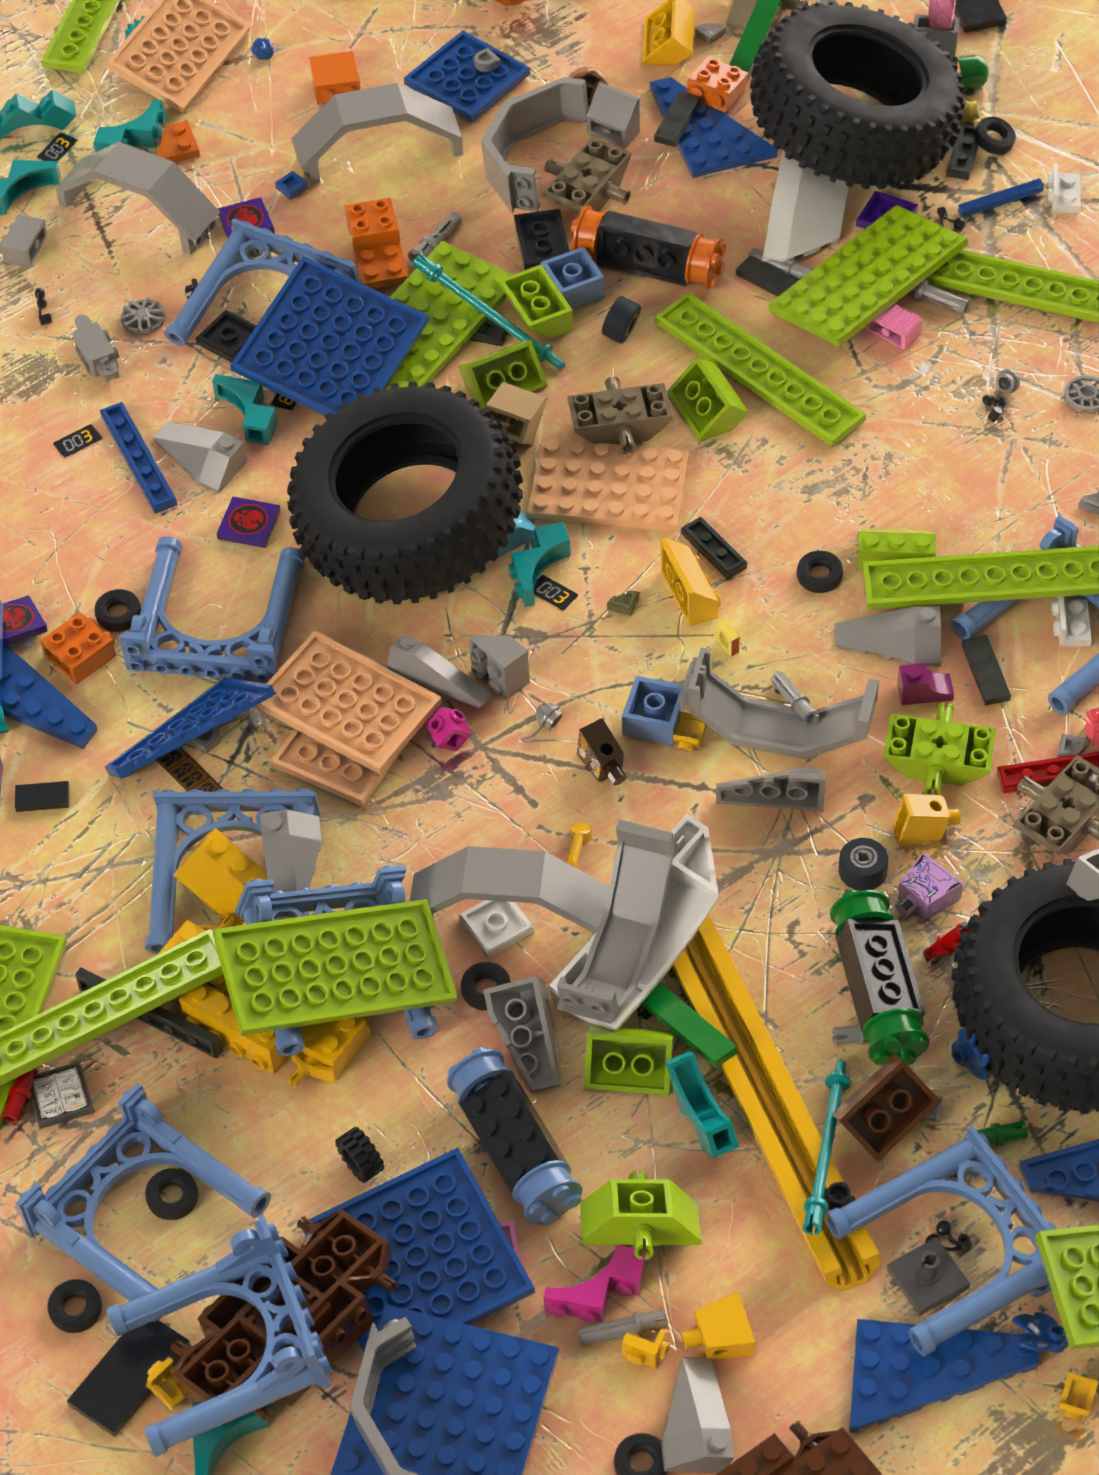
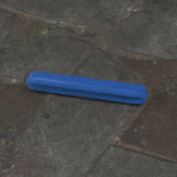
M1038 178L958 205V213L961 217H967L1040 193L1044 190V183Z

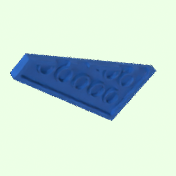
M9 646L2 647L0 705H2L4 716L84 749L97 732L96 723Z

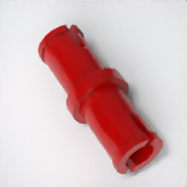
M959 923L948 933L939 935L935 943L924 949V959L927 962L931 960L930 964H935L945 955L954 953L956 948H958L957 946L961 944L960 937L963 931L970 932L968 926L965 925L963 927L964 923Z
M36 1068L17 1077L14 1086L9 1088L8 1094L10 1096L1 1114L4 1120L11 1123L19 1122L25 1102L29 1101L31 1097L30 1089L38 1074Z

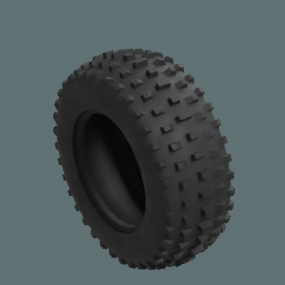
M831 1L826 6L822 2H817L813 8L809 5H804L801 11L795 9L791 12L790 16L786 15L777 23L775 29L772 28L764 43L760 44L751 71L753 79L750 81V89H752L750 98L751 104L754 106L752 109L753 115L759 117L756 121L758 127L765 129L763 133L766 139H773V147L776 150L782 149L786 152L785 157L787 159L794 158L799 162L798 166L802 169L808 167L814 170V175L818 177L821 174L829 176L830 181L834 183L836 180L845 181L846 186L852 187L853 184H860L863 189L876 186L879 190H884L886 185L899 188L902 182L910 185L914 182V179L919 181L925 174L935 169L939 165V160L942 161L949 152L950 147L954 146L962 127L960 122L964 114L962 110L965 107L964 84L960 83L962 75L955 72L957 64L949 61L950 54L939 49L940 43L937 40L931 41L928 39L927 32H919L914 29L915 24L911 22L906 24L900 21V16L894 15L891 17L885 15L882 9H878V11L869 10L868 5L864 4L860 8L854 7L852 2L839 5L836 1ZM830 84L859 90L875 98L883 105L860 101L842 93ZM892 90L900 92L899 97L891 96L890 92Z
M409 382L407 387H399L398 383L391 384V389L381 391L380 387L373 389V394L364 397L360 393L356 395L357 400L348 405L346 402L340 404L341 410L337 413L329 412L326 414L325 418L327 421L322 425L316 424L312 428L313 436L311 438L305 437L302 445L304 449L302 452L296 453L294 459L297 465L292 466L290 471V478L293 481H289L287 486V494L290 496L289 501H287L288 510L291 514H294L289 518L292 529H298L292 534L297 545L302 544L300 550L305 558L308 557L314 569L318 570L322 577H328L330 583L335 587L340 584L343 585V591L348 594L356 592L358 597L363 600L373 597L375 602L383 604L384 601L392 600L394 605H400L401 601L411 599L412 603H419V598L429 596L431 600L436 599L439 592L447 590L448 593L455 591L453 586L464 582L466 585L470 583V576L477 572L482 574L486 571L485 564L489 560L495 562L499 557L497 553L499 548L507 546L509 542L507 535L514 532L516 525L513 520L519 517L521 506L518 503L523 499V490L519 488V484L523 483V477L520 470H516L521 466L518 455L512 456L517 452L513 440H509L508 433L504 427L502 428L499 420L495 419L489 409H480L479 402L474 398L468 400L467 394L459 390L453 393L451 392V387L446 385L438 389L431 382H427L425 386H417V382ZM416 465H435L456 472L451 485L443 496L430 507L415 515L392 521H376L355 514L360 500L368 489L381 478L394 471Z
M1064 859L1062 865L1056 866L1051 862L1043 864V869L1035 871L1031 867L1024 871L1023 877L1019 879L1014 876L1007 880V887L1004 889L996 888L991 893L992 900L983 901L977 909L980 915L974 914L967 924L970 932L963 931L960 937L963 949L956 948L954 962L958 963L957 968H952L951 980L954 981L952 999L955 1001L960 1027H966L965 1035L968 1039L974 1033L976 1034V1045L982 1056L987 1053L991 1055V1060L986 1065V1068L996 1077L1001 1075V1082L1014 1090L1019 1088L1018 1094L1023 1097L1029 1094L1031 1099L1036 1100L1039 1098L1038 1104L1045 1106L1047 1102H1050L1051 1106L1058 1107L1059 1105V1110L1066 1111L1067 1107H1073L1075 1111L1088 1114L1089 1109H1096V1112H1099V1023L1092 1024L1073 1021L1050 1011L1034 998L1021 976L1023 970L1031 962L1046 953L1071 947L1099 950V899L1087 901L1066 885L1075 862H1072V859Z

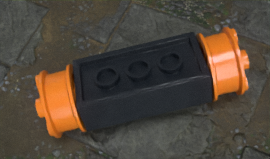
M588 205L582 207L578 220L574 219L571 226V233H574L570 251L584 247L593 261H597V265L685 287L687 284L691 285L693 282L704 284L706 289L714 288L717 276L722 275L725 262L722 261V257L725 253L727 242L723 241L720 237L712 240L704 238L703 233L609 210H604L603 212L593 211L592 207Z

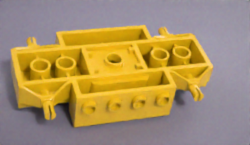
M226 915L218 926L198 925L187 920L158 954L210 928L214 932V929L231 927L236 921L230 915ZM224 974L172 999L180 1001L184 1019L220 1036L221 1044L228 1047L234 1055L247 1058L255 1067L262 1071L266 1069L275 1074L285 1060L290 1057L296 1066V1070L287 1079L289 1085H293L294 1088L298 1087L304 1077H314L328 1082H335L371 1038L369 1024L365 1017L300 1026L305 1043L304 1050L292 1056H280L277 1054L275 1046L276 1035L274 1031L240 1036Z

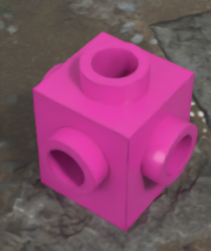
M440 707L425 724L431 734V739L439 748L457 751L472 735L465 722V716L457 709Z

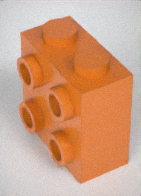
M354 51L309 57L317 104L327 103L335 94L361 90Z
M708 57L689 77L686 93L699 96L700 103L726 113L745 92L748 72Z
M81 612L40 640L44 657L76 685L116 656L113 636L107 631L103 632L93 618H87Z

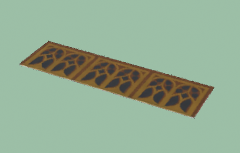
M183 748L172 750L155 759L187 792L192 789L202 790L203 792H215L218 789H223Z

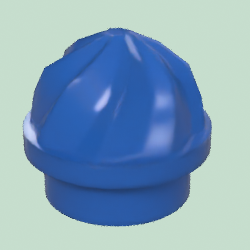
M257 38L252 45V53L257 59H270L274 54V44L268 38Z

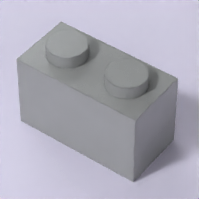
M18 214L14 223H11L5 239H2L0 243V252L2 253L4 263L27 268L31 267L48 237L44 219Z

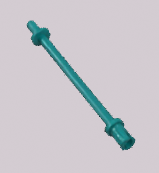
M422 253L416 256L412 266L427 275L429 281H439L519 341L531 340L540 363L547 360L558 369L565 367V362L551 352L553 349L551 344L548 343L543 346L445 275L443 266L440 264H434Z
M842 1059L836 1061L834 1072H831L825 1078V1084L831 1091L812 1197L807 1198L804 1203L806 1214L802 1229L808 1235H812L813 1226H815V1235L821 1233L823 1216L827 1213L828 1204L823 1198L837 1119L832 1113L840 1106L842 1092H845L851 1084L849 1076L845 1075L846 1062Z

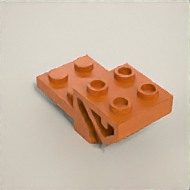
M391 197L345 205L348 230L353 240L352 251L361 284L372 289L402 284L409 275L400 244L399 227Z

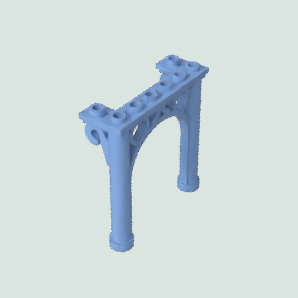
M233 218L231 221L233 232L175 321L168 325L164 334L171 342L184 346L221 288L231 278L251 270H273L290 276L297 266L294 262H299L303 256L359 283L361 282L356 266L351 260L338 258L328 251L322 252L314 249L309 244L298 243L288 236H280L272 233L269 229H261L253 226L248 221H239ZM271 252H272V253H275V254H278V255H280V256H278V257H273V256H271ZM250 256H252V257H254V258H256L257 256H260V258H258V259L250 260Z
M1058 515L1053 529L1042 539L1040 548L1078 547L1076 545L1078 528L1071 521H1067L1061 515ZM1099 594L1080 595L1099 609ZM1019 599L978 602L966 613H961L951 621V627L960 639H970ZM1099 653L1048 695L1049 704L1057 713L1066 715L1075 707L1077 701L1099 684Z
M164 536L159 538L155 549L157 554L140 616H133L130 632L124 631V634L120 633L119 639L126 670L201 676L212 679L226 677L267 683L277 672V663L299 572L304 567L305 557L301 550L287 547L281 551L267 611L256 627L243 635L230 639L202 640L179 632L169 623L165 616V609L182 550V544L174 537ZM160 623L164 632L156 635L158 624ZM172 640L179 644L173 650L159 648L162 643ZM185 647H188V648H189V652H191V653H185V652H186V648H185ZM241 647L247 648L248 656L246 657L232 655L235 650ZM222 651H225L226 656H217L222 655Z
M167 789L161 792H153V798L157 807L149 935L146 936L145 949L152 953H159L173 937L177 879L173 874L178 869L182 857L190 847L203 839L214 828L220 832L238 830L262 836L261 813L292 810L321 818L316 791L309 789H298L296 791L271 789L269 791L257 792L254 789H245L242 792H230L226 789H218L215 792H203L202 790L192 789L188 792H176ZM258 811L256 816L257 823L253 822L252 817H248L242 812ZM211 812H227L225 815L217 817L218 822L213 821ZM190 815H204L207 818L206 823L197 830L184 824ZM180 829L187 837L177 847ZM305 912L304 916H308L309 912Z
M387 865L379 868L373 883L363 884L355 882L345 886L328 885L318 889L301 888L290 892H272L274 886L273 879H254L246 882L235 909V914L240 916V919H244L245 924L274 921L275 918L284 916L290 918L302 917L301 912L314 911L311 915L336 912L332 910L336 908L351 910L405 902V891L402 881L405 877L406 867L405 865ZM430 1007L404 1010L412 1038L424 1039L438 1032V1024L436 1018L431 1014ZM300 1027L274 1030L276 1035L275 1046L278 1055L292 1056L304 1050L305 1043Z
M139 1083L131 1090L126 1091L118 1102L123 1118L116 1125L111 1126L106 1135L96 1145L91 1146L86 1155L77 1164L72 1165L66 1172V1175L56 1185H52L47 1190L45 1196L41 1186L36 1183L32 1188L26 1190L16 1202L28 1234L31 1236L33 1234L42 1235L128 1301L135 1300L158 1288L105 1250L98 1243L94 1234V1220L99 1204L107 1192L122 1178L147 1166L159 1164L174 1165L192 1173L253 1218L261 1215L271 1200V1194L260 1186L255 1187L162 1120V1113L152 1102L147 1100L143 1087ZM142 1143L145 1145L142 1155L132 1158L124 1156V1152L132 1144ZM155 1143L166 1152L152 1153V1144ZM116 1157L121 1164L118 1166L115 1163L112 1166H108ZM93 1181V1185L90 1188L92 1193L90 1197L89 1193L84 1191V1189ZM84 1201L87 1203L85 1212L76 1216L65 1215L66 1210L74 1202ZM84 1225L87 1239L71 1227Z
M974 1126L968 1128L964 1140L840 1209L834 1208L825 1214V1220L830 1231L840 1240L917 1196L931 1192H946L972 1201L982 1208L993 1220L1001 1234L1005 1251V1259L1000 1272L984 1287L908 1330L912 1344L922 1356L930 1354L936 1350L937 1345L1027 1293L1031 1292L1034 1297H1040L1051 1290L1035 1235L1039 1231L1057 1228L1045 1220L1037 1202L1028 1198L1020 1180L1011 1176L1003 1158L994 1154L986 1136L982 1133L979 1134ZM971 1172L974 1178L979 1176L987 1184L982 1188H973L965 1185L964 1178ZM993 1186L1004 1200L996 1199L990 1194ZM1015 1213L1024 1226H1018L1012 1230L1011 1216ZM1026 1237L1032 1241L1037 1250L1033 1254H1024L1013 1248V1242L1016 1238ZM1012 1260L1026 1265L1008 1276Z
M264 1214L258 1215L259 1220L254 1222L256 1231L252 1229L242 1230L231 1238L230 1246L233 1252L215 1265L121 1306L115 1304L106 1308L110 1323L117 1336L197 1301L217 1295L235 1296L249 1302L262 1314L265 1321L267 1342L263 1358L255 1372L244 1383L226 1393L144 1428L148 1443L155 1457L167 1453L168 1448L313 1384H317L318 1388L323 1385L326 1389L332 1387L327 1376L332 1373L326 1356L323 1354V1345L317 1332L312 1333L310 1327L315 1325L308 1308L303 1309L301 1303L306 1302L300 1286H294L292 1281L297 1279L291 1262L286 1263L284 1257L289 1256L283 1240L280 1239L274 1222L268 1224ZM262 1277L270 1278L271 1286L267 1291L263 1293L252 1291L253 1284L257 1279ZM244 1278L242 1286L234 1284V1282ZM281 1290L286 1305L275 1306L270 1302L276 1299ZM291 1320L297 1336L292 1333L282 1334L284 1326ZM285 1345H293V1346H294V1347H286V1348L280 1350V1348H282V1347L285 1346Z

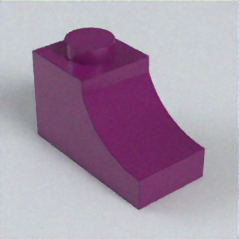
M925 663L899 665L897 686L901 705L954 700L950 673L932 672L926 668Z

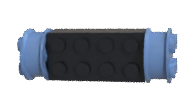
M479 1047L471 1055L449 1068L447 1072V1085L451 1091L458 1094L459 1106L464 1111L508 1186L514 1200L524 1206L525 1219L533 1224L551 1225L559 1216L581 1203L582 1186L578 1181L571 1178V1167L521 1084L515 1079L513 1071L505 1068L503 1065L504 1056L496 1049Z

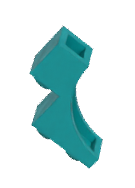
M51 90L47 96H44L39 104L16 93L11 99L6 101L4 107L0 110V140L16 129L32 125H47L64 130L76 117L74 101L54 90Z
M153 99L149 108L130 122L117 126L98 127L93 141L95 152L117 142L130 146L155 148L157 139H160L162 135V124L166 123L167 111L163 109L162 100Z
M13 160L8 179L0 178V215H6L12 203L24 193L41 186L59 185L61 174L58 161Z
M215 374L212 380L215 397L232 403L245 416L243 422L245 441L269 445L278 423L275 408L261 405L264 400L262 385L252 380Z
M564 522L534 528L535 538L531 539L532 549L511 553L512 564H508L509 575L511 579L516 580V583H514L517 598H522L525 607L535 605L534 585L540 574L556 561L571 556L570 539Z
M689 1051L665 1061L680 1111L693 1122L701 1148L715 1158L740 1147L732 1121L723 1113L712 1096L700 1071L695 1054Z

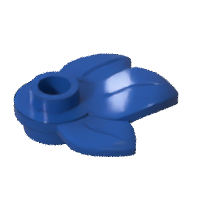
M966 1027L960 1029L958 1040L953 1042L951 1047L954 1061L963 1067H967L977 1078L982 1080L989 1079L990 1076L985 1066L990 1062L991 1055L989 1053L983 1056L980 1054L976 1045L977 1037L975 1033L968 1039L965 1035Z
M1035 1312L1034 1316L1020 1314L1012 1319L1013 1323L1026 1332V1335L1019 1344L1024 1348L1040 1352L1048 1350L1060 1353L1069 1346L1064 1328L1059 1326L1047 1314Z

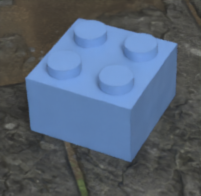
M584 247L541 262L571 309L605 297L604 276Z
M636 676L622 714V735L674 746L673 735L677 732L681 712L686 710L678 703L683 685Z

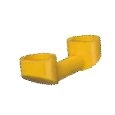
M574 823L570 826L572 843L567 861L565 862L579 870L577 862L581 847L592 838L591 826L586 823Z

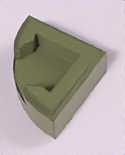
M627 591L626 594L611 597L607 602V609L631 616L640 598V592Z

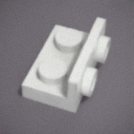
M1053 163V171L1048 172L1047 186H1051V188H1048L1047 202L1052 203V212L1080 213V174L1058 173V164Z
M1062 596L1052 600L1051 613L1057 619L1053 624L1054 636H1058L1059 647L1091 646L1092 638L1087 599L1064 600Z

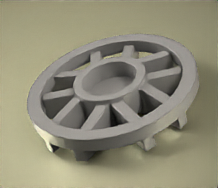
M150 298L138 301L131 300L129 305L123 307L124 310L121 313L123 327L134 334H148L156 331L163 325L166 317L165 310L157 300L152 301ZM148 325V328L142 329V326Z
M1083 375L1071 379L1066 384L1064 390L1066 404L1079 410V413L1084 411L1093 414V411H1098L1099 387L1096 388L1095 385L1099 384V378Z

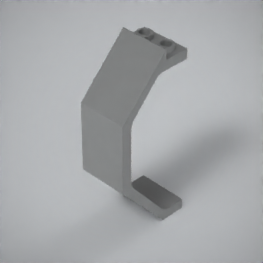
M562 77L503 102L483 136L481 144L486 179L512 214L515 208L537 212L540 208V202H538L537 197L539 189L535 180L536 169L507 164L505 160L517 141L565 120L587 122L588 100L586 80Z
M393 83L335 94L292 137V142L300 169L303 168L304 175H309L311 184L320 182L319 158L349 131L407 121L448 138L454 156L463 155L462 137L452 107L402 84Z
M117 142L81 159L56 187L59 205L68 207L86 185L94 179L103 180L148 198L178 229L182 252L189 255L214 230L216 224L214 219L220 213L215 205L174 162L122 142Z
M701 647L698 658L693 657L692 662H690L678 703L731 745L806 759L867 739L878 698L879 681L868 679L865 694L815 710L818 712L819 719L815 724L807 726L798 714H794L791 711L790 706L749 699L743 696L713 673L711 670V649Z
M620 819L616 827L618 842L606 905L580 976L572 985L567 984V980L564 977H560L557 985L560 998L557 1010L609 1024L614 1021L635 996L660 926L675 849L673 833Z
M467 846L414 873L410 901L427 899L432 916H434V913L465 899L534 903L595 934L604 913L609 886L546 851Z
M406 1316L400 1320L394 1319L389 1321L381 1331H378L374 1323H372L350 1403L356 1427L384 1475H418L406 1471L399 1466L371 1418L382 1370L387 1365L417 1349L413 1341L415 1338L411 1331L412 1326Z

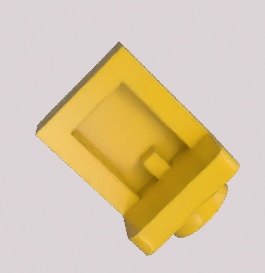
M681 712L677 732L673 735L672 740L675 744H678V748L681 750L693 752L694 748L701 749L707 725L693 714Z
M660 1329L655 1343L626 1333L622 1341V1356L633 1364H644L656 1369L659 1360H665L670 1348V1343L667 1342V1331Z
M168 1357L163 1363L160 1360L157 1361L148 1370L147 1374L149 1376L146 1386L173 1411L186 1397L183 1396L172 1375L175 1367L173 1366V1360Z
M1068 1372L1058 1408L1064 1410L1063 1416L1081 1421L1082 1416L1089 1417L1099 1381Z

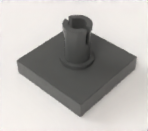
M937 1237L887 1264L886 1270L919 1316L968 1290L970 1287V1282Z

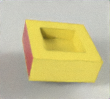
M726 620L721 621L716 625V640L732 657L740 651L741 636L735 627H731Z

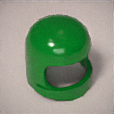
M983 56L953 57L951 62L956 64L959 62L962 75L961 83L964 84V89L979 88L985 85L989 78V66Z

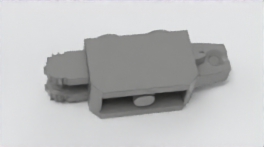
M85 314L77 316L75 318L77 329L74 330L72 336L75 341V350L89 375L93 377L101 376L106 382L119 378L116 360L119 358V353L114 344L110 345V337L106 329L102 330L98 322L92 323Z

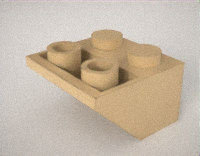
M502 382L485 408L489 409L495 419L499 420L502 428L504 427L507 431L509 439L522 444L533 445L548 398Z

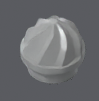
M1013 369L1002 370L996 379L998 389L1004 393L1015 392L1020 386L1021 378H1019V372Z
M543 703L536 710V719L540 726H546L549 730L555 727L563 716V713L559 711V706L553 703Z

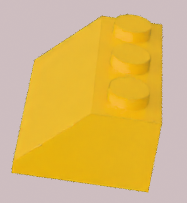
M667 0L645 17L642 63L645 65H678L692 55L694 7L685 0Z
M665 537L661 538L660 572L689 627L718 618V606H721L720 597L716 591H712L709 576L707 573L703 574L698 556L693 555L687 545Z
M216 828L204 836L173 874L176 879L222 919L226 915L232 916L236 921L233 926H238L244 920L240 919V916H236L235 909L246 882L254 879L268 880L267 872Z

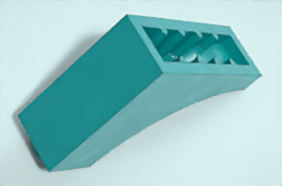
M272 1402V1403L266 1405V1407H268V1408H270V1409L272 1410V1413H271L270 1416H273V1415H274V1413H273V1402ZM250 1412L230 1421L225 1427L220 1425L193 1437L195 1475H213L221 1456L235 1441L253 1431L269 1428L268 1416L267 1420L264 1421L254 1412Z

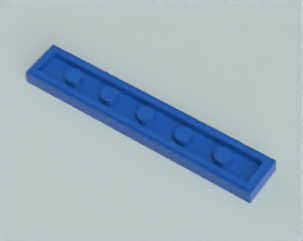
M123 402L101 409L100 414L154 514L177 506V499Z

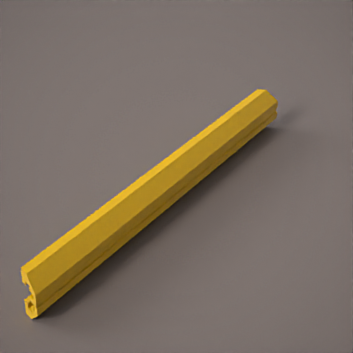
M708 914L672 968L692 1009L737 1046L738 1053L720 1067L826 1284L845 1291L855 1285L867 1283L881 1264L880 1254L866 1226L838 1240L830 1231L824 1215L820 1234H814L815 1226H813L812 1235L806 1234L802 1229L806 1214L804 1203L807 1198L812 1197L822 1138ZM831 1157L825 1188H828L833 1183L843 1182Z

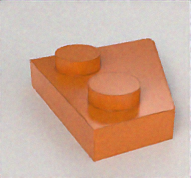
M188 120L165 126L157 156L174 163L200 156L199 148Z

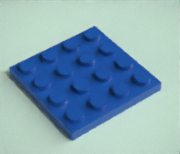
M462 30L404 77V85L452 107L454 113L473 122L530 75V67ZM489 48L501 59V66L488 72L479 71L474 66V56L478 52Z

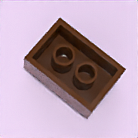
M894 1054L832 1114L879 1162L941 1100L901 1058Z

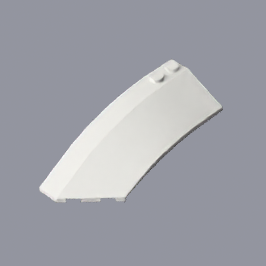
M783 150L774 189L762 261L771 259L778 262L792 261L795 256L800 254L808 256L820 251L821 246L839 244L849 190L846 182L836 180L834 183L830 181L829 176L821 174L818 177L814 175V170L808 167L802 169L798 166L799 162L794 158L787 159L785 157L786 152Z
M686 814L670 831L674 836L675 849L660 926L635 996L611 1024L572 1013L569 1014L616 1032L652 992L686 949L719 898L708 827ZM596 933L549 985L554 1004L558 1005L560 1000L557 990L560 977L566 978L567 984L572 985L580 976Z

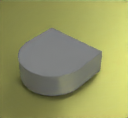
M486 48L474 56V66L479 71L488 72L501 66V59L489 48Z
M218 727L194 738L191 742L207 754L220 742Z

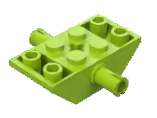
M945 703L938 704L936 720L890 713L883 760L909 779L926 781L925 795H931L932 788H934V795H941L942 783L962 786L990 774L997 728L952 722L954 706L950 703L947 704L946 712H944Z
M634 1170L629 1174L628 1179H610L580 1203L582 1245H634L635 1256L642 1260V1251L645 1252V1260L653 1256L654 1250L652 1245H701L697 1202L671 1180L647 1179V1174L642 1170L639 1171L640 1178H637V1170Z

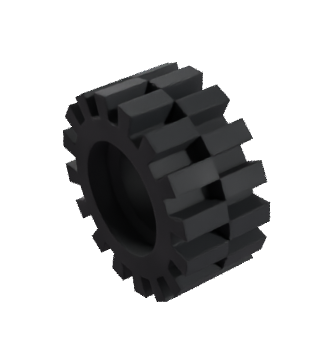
M353 1127L335 1140V1145L338 1148L337 1151L342 1155L343 1162H346L347 1168L352 1170V1174L360 1182L366 1183L384 1170L385 1166L380 1158V1153L376 1151V1147L370 1142V1138L365 1136V1133L358 1127Z

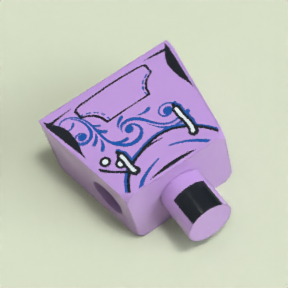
M923 853L899 883L898 897L901 901L896 904V910L905 918L916 911L923 918L929 919L961 899L963 882L926 853Z

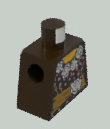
M603 718L579 729L577 755L597 781L602 782L609 778L614 786L623 783L627 778L622 770L624 753Z

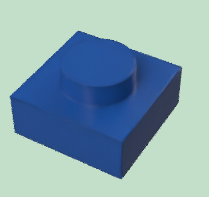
M291 171L275 182L276 189L290 200L308 189V182L294 171Z

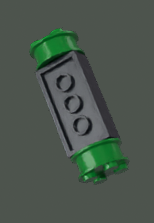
M846 891L842 898L837 900L831 907L830 918L837 925L835 929L836 942L860 1029L864 1039L870 1043L868 1056L875 1065H884L896 1054L907 1065H911L916 1062L917 1057L928 1049L930 1039L922 1031L925 1010L899 921L895 920L893 915L888 912L890 907L889 898L882 891Z

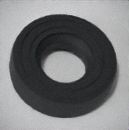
M989 116L983 118L975 128L974 138L983 150L991 154L1002 155L1013 147L1016 133L1007 121L999 117ZM987 131L997 132L1003 140L992 138Z
M827 551L809 552L800 559L797 566L799 583L805 589L815 593H826L834 590L840 584L843 577V566L840 559ZM815 566H824L829 569L830 573L826 577H815L810 573V570Z
M115 589L104 593L98 598L94 611L96 620L102 628L112 632H121L131 628L132 618L134 615L140 616L141 606L138 598L132 592L124 589ZM114 605H125L128 608L127 612L121 616H111L108 610Z
M480 962L469 967L463 974L461 992L468 1005L478 1010L488 1011L485 996L476 990V983L481 979L489 978L494 980L498 986L510 983L511 980L507 971L502 966L493 962Z
M164 1169L156 1173L149 1180L145 1192L146 1202L152 1213L161 1219L176 1220L183 1218L196 1206L198 1200L197 1184L194 1178L182 1169ZM170 1185L179 1186L183 1190L182 1197L174 1203H167L161 1199V1192Z
M80 1279L61 1283L52 1291L48 1299V1314L51 1321L58 1329L68 1333H79L92 1327L99 1319L102 1310V1301L97 1289L91 1283ZM72 1297H81L86 1301L84 1311L78 1315H68L63 1310L65 1302Z
M637 1433L626 1437L618 1445L614 1454L616 1474L667 1475L668 1472H664L662 1441L646 1433ZM639 1451L649 1453L654 1459L653 1466L644 1472L634 1470L629 1462L631 1456Z

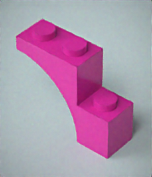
M617 1245L608 1265L592 1279L571 1287H546L543 1297L544 1311L558 1317L568 1315L578 1317L585 1322H603L610 1290L624 1296L640 1294L646 1268L645 1252L642 1251V1260L635 1256V1248Z

